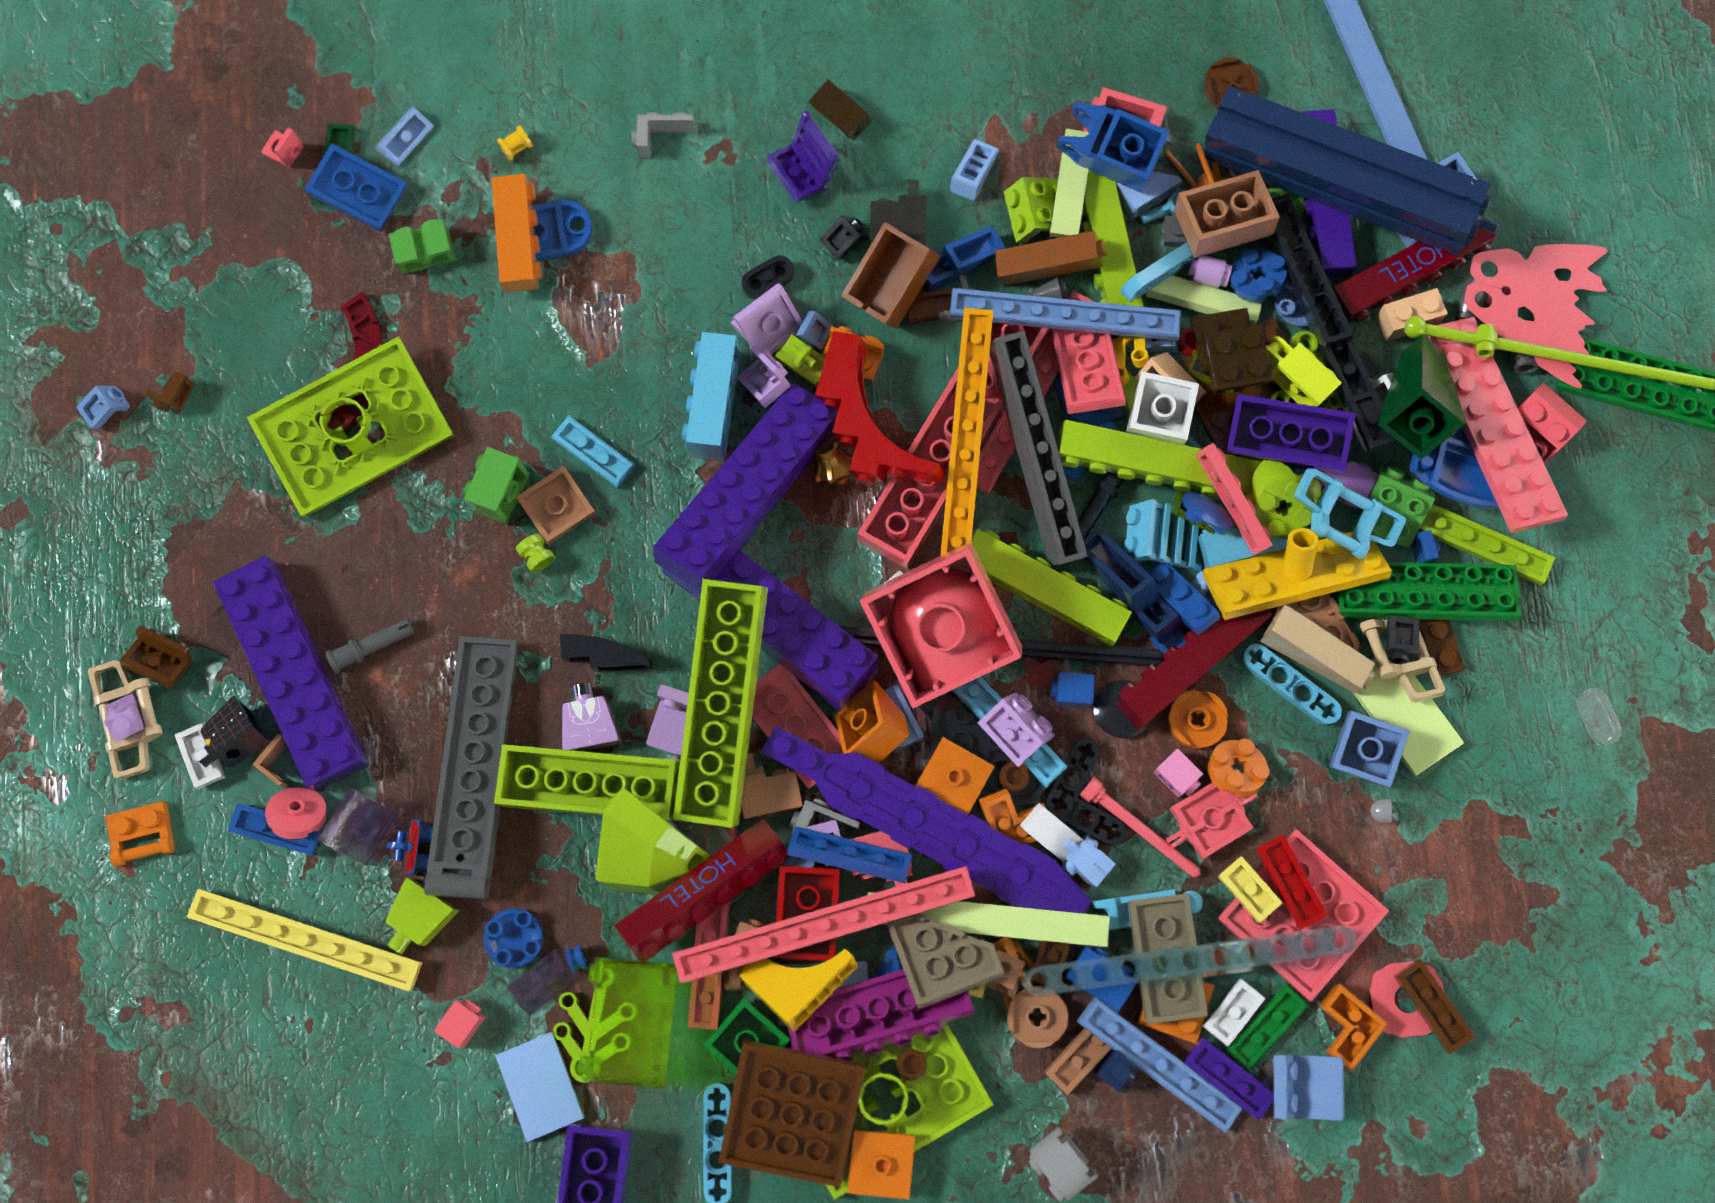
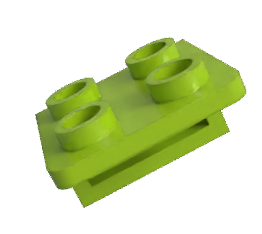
M1022 177L1004 191L1016 243H1026L1040 231L1051 230L1058 179Z

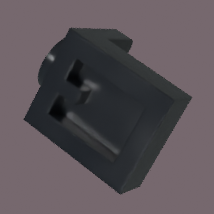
M841 216L819 240L837 260H842L860 240L865 241L868 235L863 231L865 226L859 219L854 216L852 218Z
M1389 616L1387 619L1385 652L1392 663L1406 664L1414 660L1419 652L1420 619Z

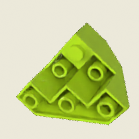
M622 787L603 811L595 879L613 891L658 894L711 855L689 836L661 818L638 797Z

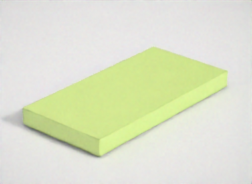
M1376 659L1372 660L1375 664L1371 672L1375 675L1367 689L1362 687L1354 695L1370 717L1410 730L1401 760L1415 777L1464 744V742L1432 699L1417 703L1411 702L1399 680H1382L1379 678L1377 673L1379 667ZM1415 676L1408 677L1416 692H1426Z

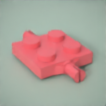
M1212 782L1170 808L1178 821L1180 830L1167 837V843L1178 838L1177 841L1169 845L1171 849H1174L1187 840V842L1193 845L1201 860L1253 829L1245 815L1243 806L1257 799V794L1248 798L1233 796V792L1228 790L1221 791Z

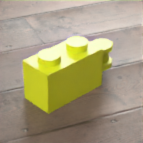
M1274 336L1271 339V344L1269 346L1266 345L1269 363L1274 367L1271 371L1273 380L1297 404L1319 407L1342 383L1331 369L1326 368L1316 358L1315 354L1301 343L1293 349L1281 337Z

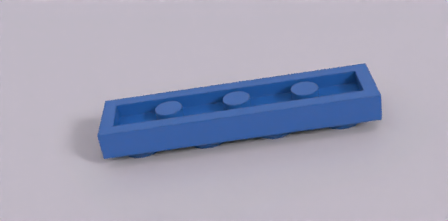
M797 826L794 828L787 853L790 856L904 884L912 857L911 854Z

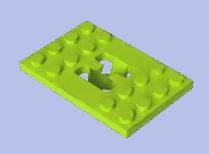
M399 336L246 417L300 516L303 518L455 436ZM358 394H364L369 404L368 408L364 409L351 398ZM345 404L355 405L362 413L361 416L357 417L361 429L359 433L350 439H347L348 437L342 426L334 430L328 427L331 412ZM379 423L385 432V436L383 439L372 444L367 434L370 431L371 425ZM336 444L347 446L353 455L344 460H339L334 452V447Z
M948 1024L946 1027L941 1028L942 1032L936 1036L924 1037L923 1034L913 1036L909 1044L895 1046L894 1042L883 1045V1050L879 1053L866 1055L863 1051L853 1054V1059L851 1060L852 1062L865 1064L853 1129L869 1130L865 1124V1118L876 1124H885L888 1129L884 1130V1132L914 1134V1152L993 1106V1103ZM907 1049L920 1051L927 1062L926 1071L923 1076L913 1081L905 1080L901 1077L898 1078L890 1073H882L879 1067L880 1064L889 1059L896 1060L898 1055ZM878 1077L895 1080L888 1085L895 1099L902 1094L905 1095L901 1111L897 1115L892 1114L891 1118L887 1120L874 1118L870 1115V1113L879 1109L872 1095L862 1100L866 1089L865 1086L870 1081L874 1083ZM907 1092H913L917 1096L921 1107L917 1112L907 1117L905 1114L908 1102ZM853 1129L841 1186L826 1185L834 1200L847 1192Z

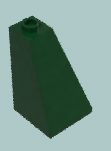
M1424 335L1420 336L1401 352L1378 421V425L1420 459H1423L1466 424L1444 351Z

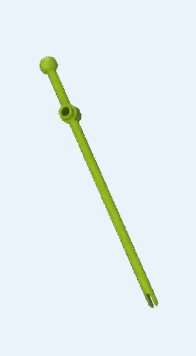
M1412 316L1407 319L1404 327L1405 334L1413 339L1419 338L1422 335L1473 344L1476 349V355L1483 358L1491 357L1494 355L1495 349H1501L1715 391V379L1499 338L1495 332V326L1491 324L1479 325L1477 332L1473 333L1426 324L1422 317Z

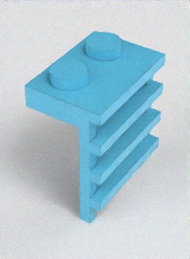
M1154 499L1131 505L1126 518L1128 526L1124 551L1137 563L1153 560L1197 572L1201 571L1202 565L1195 564L1199 523H1194L1188 519L1185 557L1183 561L1181 560L1186 512L1182 511L1180 507H1173L1169 503H1158ZM1170 514H1174L1170 557H1167Z

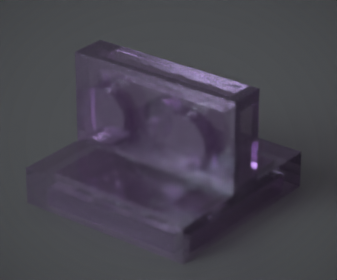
M349 788L317 840L367 866L398 814L354 788Z

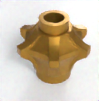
M828 442L819 446L815 452L818 464L814 475L817 482L828 481L829 484L834 486L845 484L849 479L848 475L852 473L849 469L853 456L844 453L835 442Z

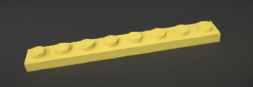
M197 889L187 918L409 992L413 991L422 966V962L202 889Z

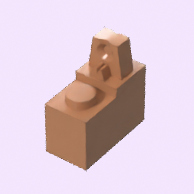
M748 754L741 803L745 821L801 810L803 802L796 772H789V768L772 771V776L767 777L763 767L756 768L753 754Z

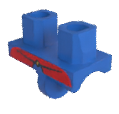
M411 820L409 844L405 843L406 832L397 831L396 842H387V849L395 850L394 861L403 862L404 850L408 851L405 874L416 875V872H427L429 855L419 854L420 843H431L433 826L422 824L421 820Z

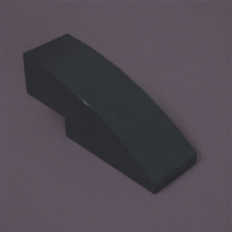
M560 634L561 658L565 662L590 661V667L594 672L652 668V662L648 657L618 642L595 636Z

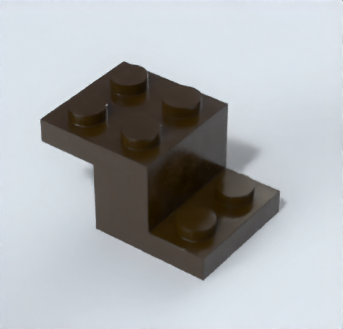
M1247 308L1191 317L1190 325L1201 374L1210 373L1214 393L1268 384L1273 381L1262 326H1251Z

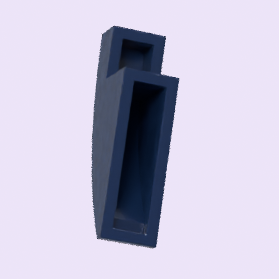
M1097 528L1083 539L1087 552V557L1084 558L1113 595L1128 606L1127 610L1132 612L1131 615L1159 644L1163 643L1182 627L1179 614L1160 598L1154 578L1100 528Z

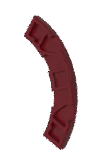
M363 291L340 306L354 340L355 355H353V360L383 345L382 331L377 315ZM358 394L351 398L364 409L368 408L369 404L364 394ZM345 404L339 406L331 412L328 427L334 430L342 426L347 435L358 423L357 417L362 415L361 410L355 405Z

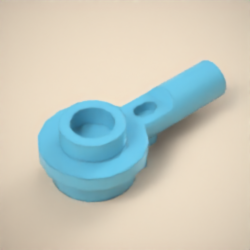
M1185 190L1174 191L1168 197L1166 204L1141 213L1142 223L1146 224L1168 214L1176 216L1174 209L1178 194Z

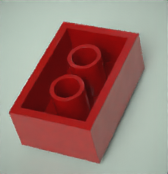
M780 866L776 922L839 904L841 870ZM837 938L774 956V958L828 961L836 956Z

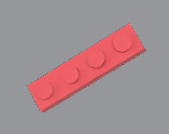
M1212 443L1195 454L1253 556L1272 546L1268 529L1258 521L1255 515V507L1243 495L1241 483L1237 476L1231 474L1228 469L1224 453Z

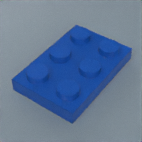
M331 143L304 190L306 194L381 232L406 190L407 182Z

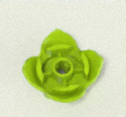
M1263 460L1254 471L1252 477L1253 490L1245 498L1253 503L1258 521L1268 529L1271 536L1288 539L1291 531L1297 528H1306L1311 523L1313 511L1299 502L1294 496L1304 474H1294L1282 462ZM1313 477L1306 491V497L1317 504L1321 496V484ZM1281 500H1284L1287 503V505H1285V508L1279 510V502Z

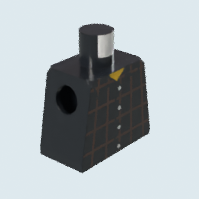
M233 696L201 728L200 733L207 745L195 754V757L206 768L216 759H219L228 767H234L268 745L270 741L253 712Z

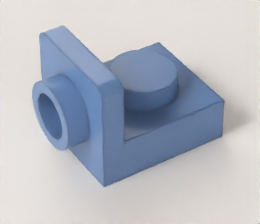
M96 385L76 408L91 429H100L115 411H127L130 405L124 398L123 392L116 386Z

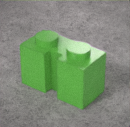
M443 219L428 220L421 225L420 229L413 230L411 227H401L396 232L389 233L395 264L402 274L456 260L450 233Z

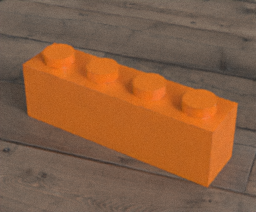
M525 174L491 177L499 283L505 293L538 289V279H542V269L540 262H536V253L540 252L538 236H534L533 228L538 226L537 213L535 209H532L531 203L532 200H536L534 184H529Z

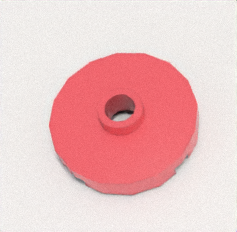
M291 787L279 791L271 797L266 805V823L277 836L287 839H302L308 837V833L314 830L316 833L322 828L326 821V803L323 797L312 789Z

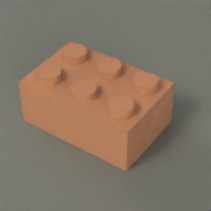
M1259 170L1180 192L1174 209L1194 258L1274 234L1280 218Z

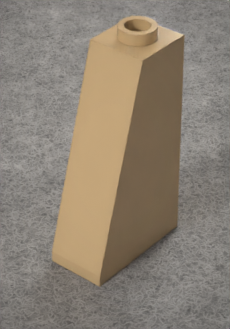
M1284 605L1273 617L1260 641L1354 694L1362 689V687L1367 689L1375 675L1371 672L1375 664L1373 661L1287 605Z

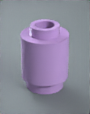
M1202 255L1198 259H1192L1188 275L1193 276L1192 282L1219 288V286L1226 287L1232 265L1226 264L1225 260Z

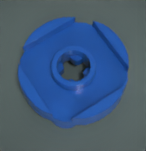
M1251 248L1244 250L1241 256L1233 262L1229 278L1230 285L1233 287L1235 294L1249 302H1263L1265 297L1279 295L1287 282L1284 258L1269 251ZM1262 273L1265 277L1260 276L1258 279H1253V274Z

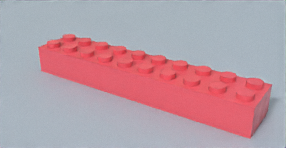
M992 323L991 341L998 337L1025 331L1031 356L1034 359L1049 334L1050 328ZM990 353L981 446L1005 408ZM958 368L907 451L916 457L938 463L945 472L942 483L932 481L931 484H923L915 481L913 477L905 476L904 479L891 477L857 533L858 542L907 570L945 508Z

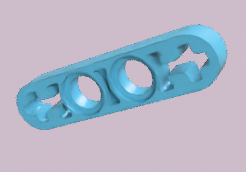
M1188 242L1133 276L1124 284L1120 292L1129 302H1132L1185 268L1194 258Z
M1253 644L1243 651L1241 661L1249 672L1314 721L1328 726L1340 719L1342 708L1333 697L1265 646ZM1249 652L1251 654L1259 652L1261 654L1259 659L1265 664L1270 660L1273 662L1265 674L1261 672L1265 667L1260 662L1255 664L1250 662L1252 657L1249 655ZM1281 668L1286 672L1287 680L1285 683L1279 684L1272 679L1271 673L1273 669ZM1305 686L1310 690L1311 697L1309 701L1303 702L1298 700L1295 695L1297 687ZM1319 696L1321 700L1317 703L1324 708L1330 705L1332 707L1331 714L1334 716L1323 718V710L1316 705L1311 709L1309 706Z
M719 1082L708 1086L703 1096L704 1197L708 1203H727L732 1196V1166L725 1164L723 1168L717 1169L712 1167L709 1161L712 1152L721 1151L724 1135L722 1137L713 1136L709 1130L710 1123L715 1119H720L725 1124L727 1123L732 1098L729 1087ZM715 1088H720V1093L726 1094V1099L720 1102V1110L726 1109L727 1116L723 1114L709 1116V1109L715 1110V1100H710L709 1098L710 1094L715 1093ZM727 1172V1179L724 1177L720 1178V1186L722 1189H726V1194H723L720 1200H716V1196L710 1194V1189H713L716 1185V1177L709 1179V1173L718 1175Z

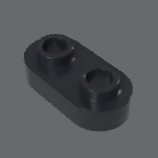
M778 255L746 272L741 282L745 295L751 299H758L779 283L782 287L788 284L794 276L792 261L786 256ZM782 269L785 271V274L778 276L775 274L776 271ZM754 283L761 284V287L757 290L751 288Z

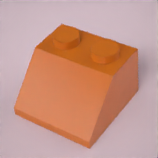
M874 680L848 702L842 711L834 715L843 753H859L876 763L884 760L887 755L910 736L903 712Z

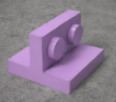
M779 283L736 314L731 322L734 329L748 341L751 347L755 345L761 352L766 349L770 355L783 347L791 335L796 337L803 323L785 289Z

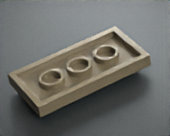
M1189 893L1127 901L1145 1023L1152 1024L1208 1016Z

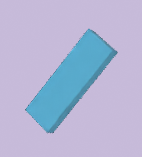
M569 415L551 436L555 442L618 489L636 468L635 464Z

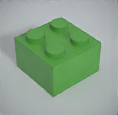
M487 447L484 454L481 453L476 461V473L473 479L469 480L465 485L464 500L476 514L508 525L518 502L516 496L522 493L530 474L519 458Z

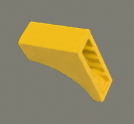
M844 948L832 959L819 965L805 968L785 967L767 958L744 965L739 977L769 1009L795 1032L859 966L854 957Z

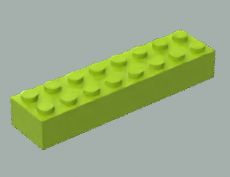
M703 579L673 820L730 828L739 825L768 587Z

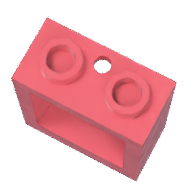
M1104 87L1100 97L1095 96L1092 105H1106L1151 119L1150 123L1161 127L1167 108L1166 106ZM1084 126L1083 131L1088 132V130Z

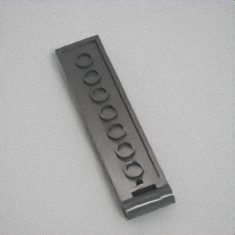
M459 636L431 846L424 884L426 895L487 899L501 808L500 805L494 804L502 744L506 745L519 648L517 640ZM465 857L464 861L460 862V859Z

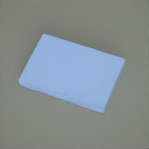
M553 1032L495 1055L527 1142L585 1118Z

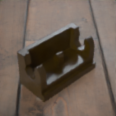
M829 79L808 101L809 105L815 108L849 139L855 140L872 123L869 114Z

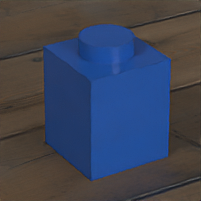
M1059 672L1057 679L1051 680L1050 697L1055 698V706L1090 708L1092 706L1094 692L1093 674Z

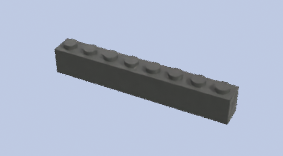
M1025 331L998 337L990 341L989 353L1047 560L1053 566L1087 557Z

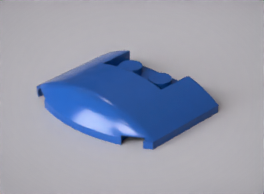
M1462 427L1423 459H1420L1413 453L1409 469L1424 484L1437 493L1469 506L1499 509Z

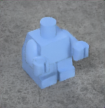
M1085 835V840L1079 841L1078 844L1072 838H1069L1063 845L1069 852L1065 858L1067 861L1065 863L1062 862L1063 866L1060 867L1069 876L1077 873L1087 884L1097 887L1115 866V863L1097 849L1098 842L1089 835Z

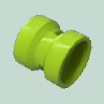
M539 533L528 536L516 546L518 554L527 560L526 565L531 573H537L545 569L556 558L550 549H545V541Z

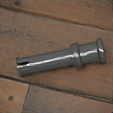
M405 618V620L361 640L350 639L348 644L333 651L328 649L325 651L332 670L335 674H338L346 666L355 662L362 663L365 660V656L411 635H415V631L412 629L413 626L410 620Z

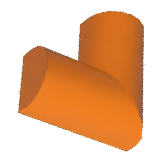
M1336 984L1322 999L1319 1007L1344 1028L1325 1052L1329 1057H1342L1344 1069L1352 1072L1389 1023L1344 986Z

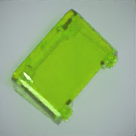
M596 957L595 963L590 964L588 979L593 981L596 991L590 1046L586 1055L580 1056L578 1074L583 1075L582 1081L646 1088H664L667 1075L677 974L674 963L646 961L641 965L638 960Z

